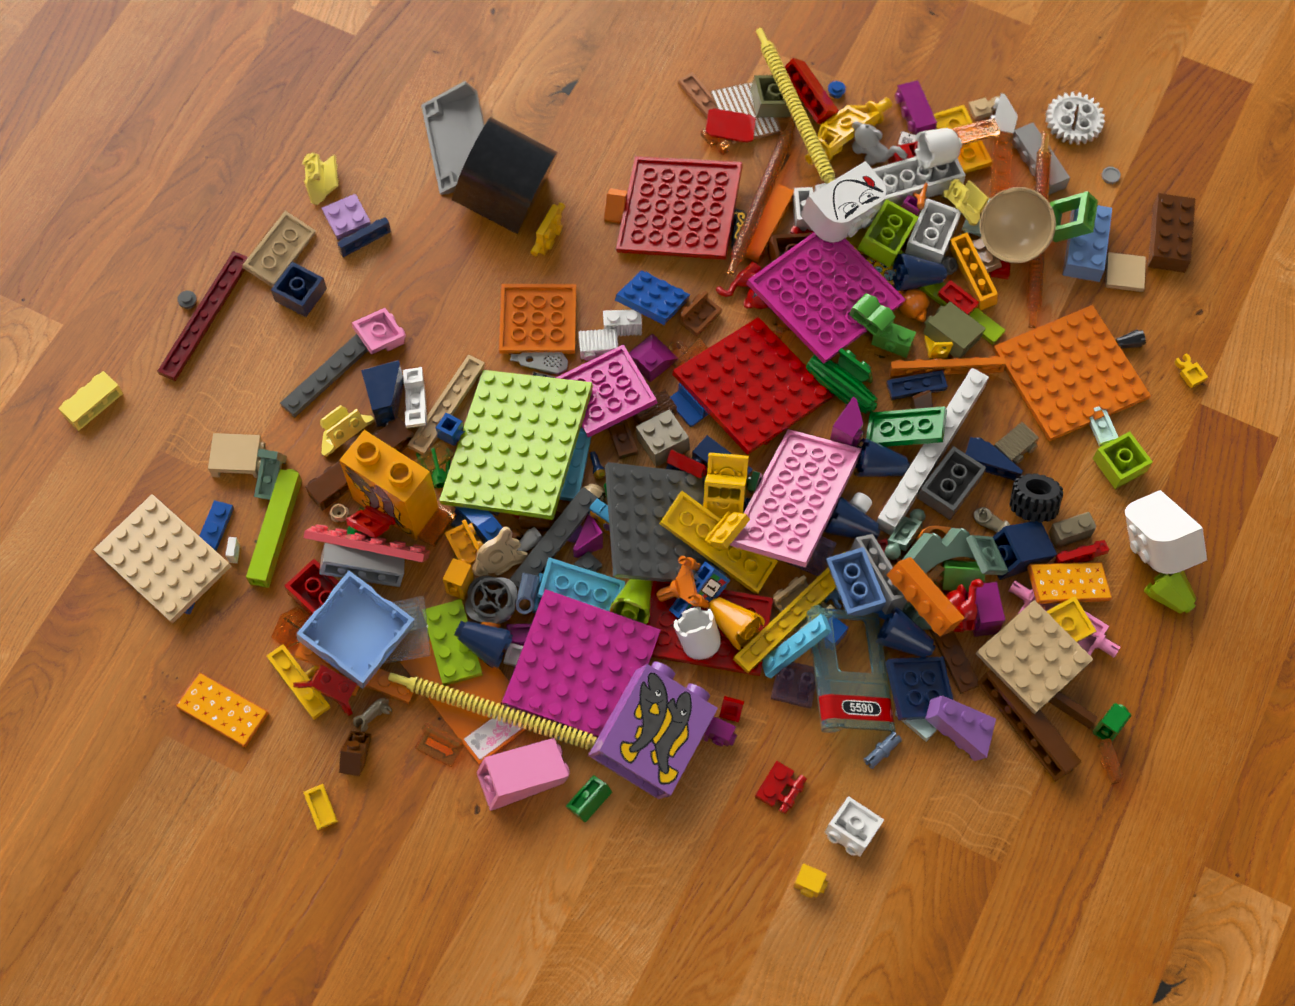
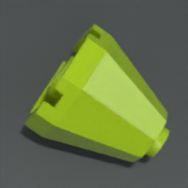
M1184 570L1172 574L1159 573L1154 578L1155 584L1149 583L1144 590L1150 598L1178 613L1184 611L1188 613L1196 606L1194 604L1196 596Z

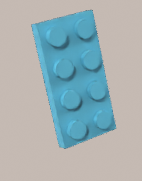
M549 557L537 597L542 598L545 589L610 611V606L623 589L625 581Z

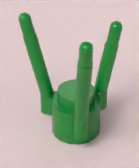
M432 448L431 452L435 470L432 471L431 475L434 488H443L450 469V450H446V469L444 471V469L439 467L435 448ZM416 452L421 466L428 470L423 458Z

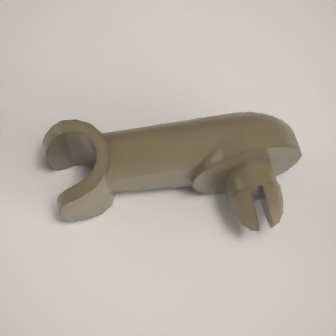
M980 507L974 512L975 521L995 531L996 534L1004 526L1010 525L1007 520L1003 522L992 514L988 508Z
M385 697L377 699L361 716L354 718V726L359 727L362 724L361 730L365 732L369 727L368 723L382 713L390 714L392 709L388 706L389 700Z

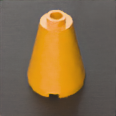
M721 597L714 598L709 603L708 608L713 612L716 624L738 650H741L740 647H745L760 633L758 630L760 625L764 626V618L761 615Z

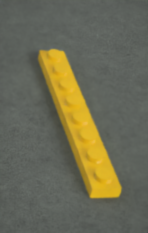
M829 567L733 658L744 671L749 673L837 588Z

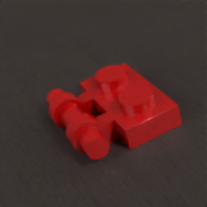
M776 760L755 797L772 808L777 801L780 802L782 805L779 811L786 814L789 808L794 806V800L798 793H802L805 788L804 784L807 778L800 775L797 780L791 779L795 771ZM786 786L792 788L787 796L782 795Z

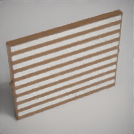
M752 82L710 91L717 109L750 114L756 118L750 91ZM776 117L756 118L753 139L782 133ZM730 140L732 144L739 142Z

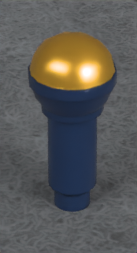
M592 451L590 452V459L593 464V476L601 479L606 475L605 468L600 464L596 452Z

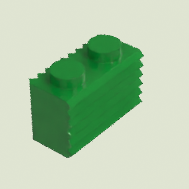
M1117 703L1113 704L1093 730V735L1107 745H1110L1132 716L1131 713H1129L1125 706Z

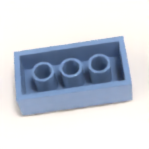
M1098 205L1093 233L1067 239L1063 276L1100 282L1105 270L1112 208ZM1079 209L1072 210L1070 222L1077 221Z

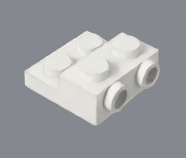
M848 796L824 833L829 841L840 843L845 847L847 853L860 857L882 825L884 819Z

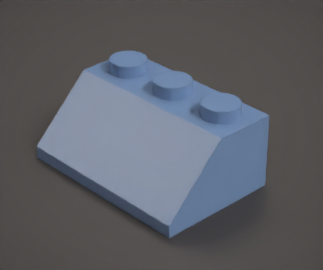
M864 547L826 558L847 615L864 616L883 609L886 600Z

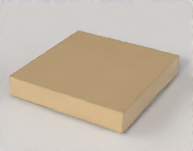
M1108 252L1106 288L1143 292L1145 288L1146 257Z

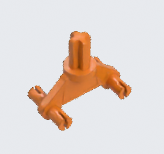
M680 556L678 559L679 563L682 564L680 571L670 586L658 590L657 597L659 601L663 602L676 597L684 599L695 607L708 608L709 601L705 600L702 595L697 594L692 571L697 572L701 564L697 563L692 557Z

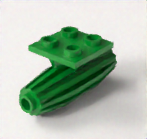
M842 348L839 350L838 364L831 360L824 364L816 355L810 359L806 369L828 391L847 405L855 397L860 411L864 414L874 412L878 406L876 403L878 399L863 384L865 381L870 384L873 382L871 367L866 362H859L855 359L856 355L848 349L845 351Z

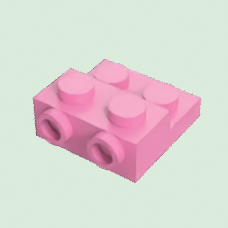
M386 308L352 322V328L371 355L385 348L387 351H390L404 344L405 332L402 327L396 324L393 314H389Z

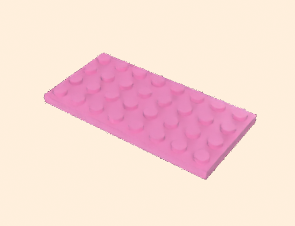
M788 429L743 513L747 514L750 521L730 546L806 567L861 456V448Z

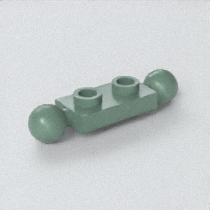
M912 510L910 518L904 517L888 539V546L885 548V555L888 559L895 560L900 556L901 550H908L923 528V522L926 517L923 510Z

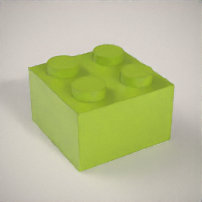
M1130 431L1098 448L1093 457V460L1114 489L1146 473L1153 463Z

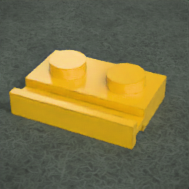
M727 512L704 541L708 546L712 544L714 547L727 549L750 521V518L747 514L735 512L731 514Z

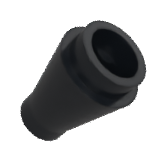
M1136 329L1116 338V342L1120 348H1141L1142 345L1146 344L1143 330L1138 331Z

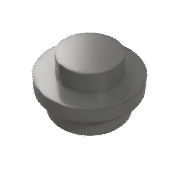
M946 256L942 259L941 264L947 269V275L953 274L958 268L957 260L951 256Z
M183 291L179 294L177 301L182 308L191 309L195 306L197 297L192 291Z

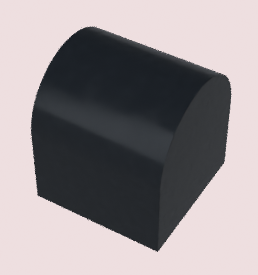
M490 117L466 159L452 200L518 234L548 178L558 152Z

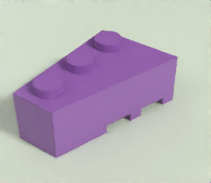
M945 696L930 700L926 720L944 736L951 738L959 749L965 750L973 761L987 758L996 718Z

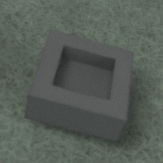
M589 551L574 563L575 566L594 572L602 568V563Z

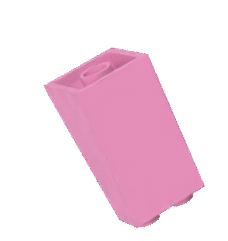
M555 738L485 757L476 773L489 809L492 811L564 784L569 777V768L563 762L560 745L556 743Z

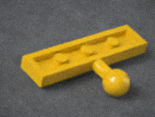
M284 644L266 656L313 720L331 708L322 694L314 689L293 687V682L310 680L319 667L314 665L304 672Z

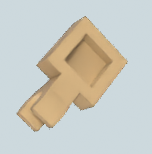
M996 96L990 101L982 98L969 102L968 107L974 120L991 116L992 111L997 110L993 108L995 99L1000 98V96Z

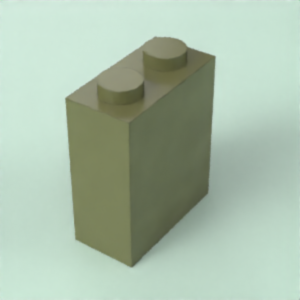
M949 302L946 306H941L935 316H930L926 320L923 334L934 342H953L950 354L961 358L981 339L986 328Z

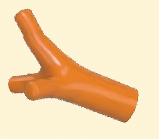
M928 183L924 184L920 194L915 192L912 194L918 200V209L924 208L925 200L928 198L926 197Z

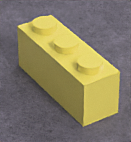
M102 371L99 375L94 376L86 386L81 387L74 396L65 400L58 409L63 417L79 431L123 393L119 385Z

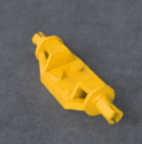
M885 97L878 104L868 101L865 105H848L821 124L817 137L828 160L830 161L835 154L842 151L843 145L855 137V130L852 127L853 122L858 121L872 126L882 123L884 120L883 113L892 107L891 100ZM806 154V162L810 165H813L814 163L812 161V158L810 157V154Z

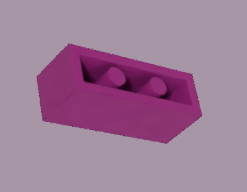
M916 80L898 85L895 100L897 104H900L901 114L907 120L909 132L917 135L922 131L936 129L937 121L919 81Z

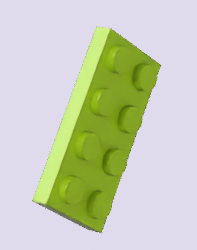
M462 599L423 609L442 685L446 686L483 675L478 656L462 644L458 637L454 636L461 621L465 623L468 621Z

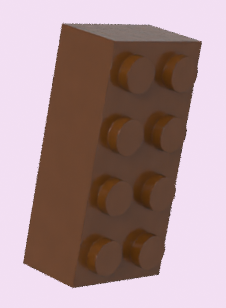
M1158 193L1152 210L1148 267L1186 272L1192 255L1195 198Z

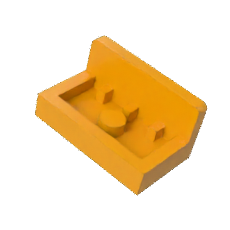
M463 520L462 525L445 532V536L457 559H464L472 565L475 563L478 550L483 544L480 540L476 541L474 537L476 531L472 523L468 524L466 520Z

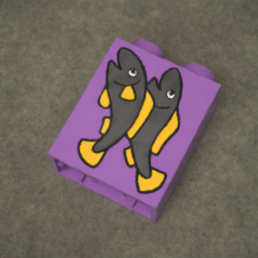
M653 662L652 666L646 664L634 672L588 756L657 799L670 796L674 791L718 708L707 702L710 694L706 690L695 684H688L685 688L673 680L675 672L670 667L660 662Z

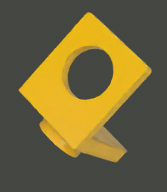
M926 335L924 337L929 358L948 357L953 342H934Z

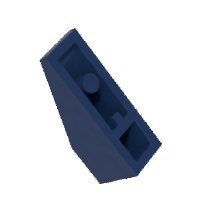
M970 437L965 454L985 466V472L1014 481L1022 475L1023 470L990 442L979 437Z

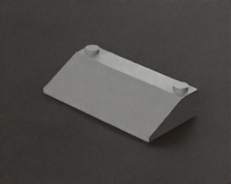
M466 81L421 105L441 195L454 193L466 159L485 125L477 90Z

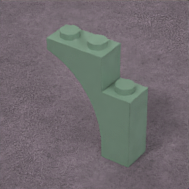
M951 528L943 539L935 533H923L902 560L912 557L919 567L927 573L937 564L950 558L968 557L973 560L976 559L966 540L970 536L969 532L963 528Z

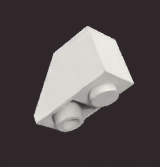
M1001 93L1000 98L995 99L993 108L997 110L995 116L991 115L989 126L992 127L991 132L1012 137L1018 115L1006 95Z

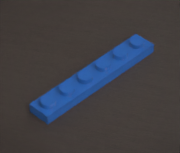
M214 500L199 535L215 551L218 549L234 510L233 505ZM194 604L190 608H188L184 613L190 615L194 607Z

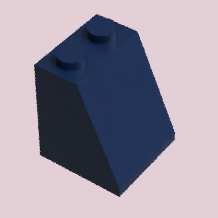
M399 360L361 370L377 427H385L389 421L395 420L398 415L404 386Z
M1037 521L1004 526L993 536L1008 569V573L997 575L999 580L1028 571L1027 567L1030 564H1047L1057 556L1043 524Z

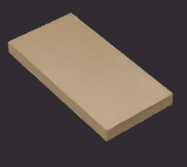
M284 211L244 262L242 268L273 287L290 263L294 262L308 245L316 231Z

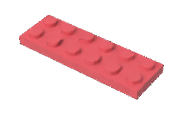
M316 524V526L306 529L304 533V538L418 562H424L429 558L430 550H425V546L422 545L405 546L406 542L394 540V542H386V538L383 537L366 538L367 535L364 533L355 532V534H347V530L339 528L327 530L328 526Z

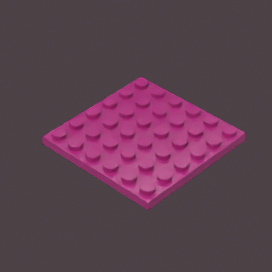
M815 232L747 281V285L824 364L838 354L841 348H846L868 331L849 315L852 307L866 293L875 296L881 305L890 308L892 311L901 306L906 300L845 238L838 242H827L819 238Z
M545 589L502 704L546 718L547 720H552V722L555 721L558 724L561 723L562 725L573 727V729L576 728L578 731L582 730L583 733L585 731L588 734L592 733L593 736L599 737L634 672L649 664L660 629Z

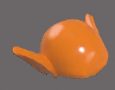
M916 288L898 291L906 299L899 306L901 313L910 319L924 322L927 308L930 304L925 292Z

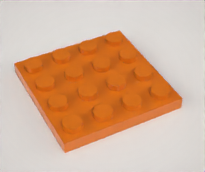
M501 284L499 354L533 352L575 354L576 284Z

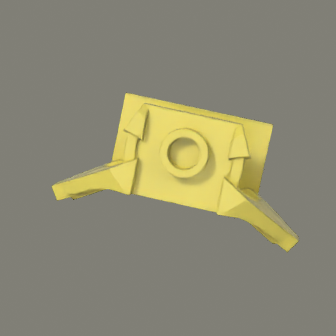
M308 153L302 163L305 165L306 179L304 183L311 203L319 205L330 192L338 187L336 156H331L323 163L319 159V154Z
M954 179L950 182L949 190H944L942 193V197L949 199L965 216L969 224L973 226L978 224L980 214L989 200L970 180L964 185L960 180Z
M340 405L320 420L321 427L325 429L321 453L328 457L335 449L367 425L372 424L375 418L361 415L357 409L349 414L348 409Z

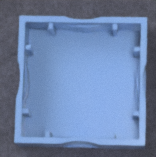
M348 571L331 591L326 602L311 615L297 632V640L363 689L414 626L415 619L391 601L382 598L371 586L351 571Z

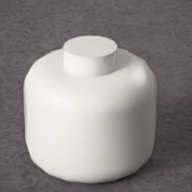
M857 492L850 503L863 513H866L872 505V500L867 495Z

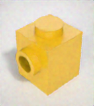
M803 863L793 887L801 890L800 893L808 898L813 896L817 898L819 892L824 894L828 881L825 880L827 874Z

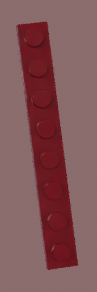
M235 251L231 253L157 370L159 375L173 381L177 380L243 275L245 269L242 266L248 259L247 256Z

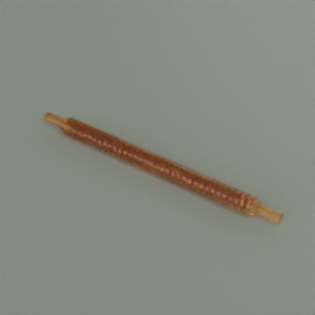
M790 119L786 130L780 133L731 251L732 261L727 271L729 275H734L738 263L745 259L794 139L792 132L795 122L793 119Z
M1043 131L1041 147L1037 151L1034 190L1048 200L1051 151L1048 148L1049 132ZM1045 251L1029 262L1026 303L1030 311L1029 328H1036L1037 311H1039L1042 305Z

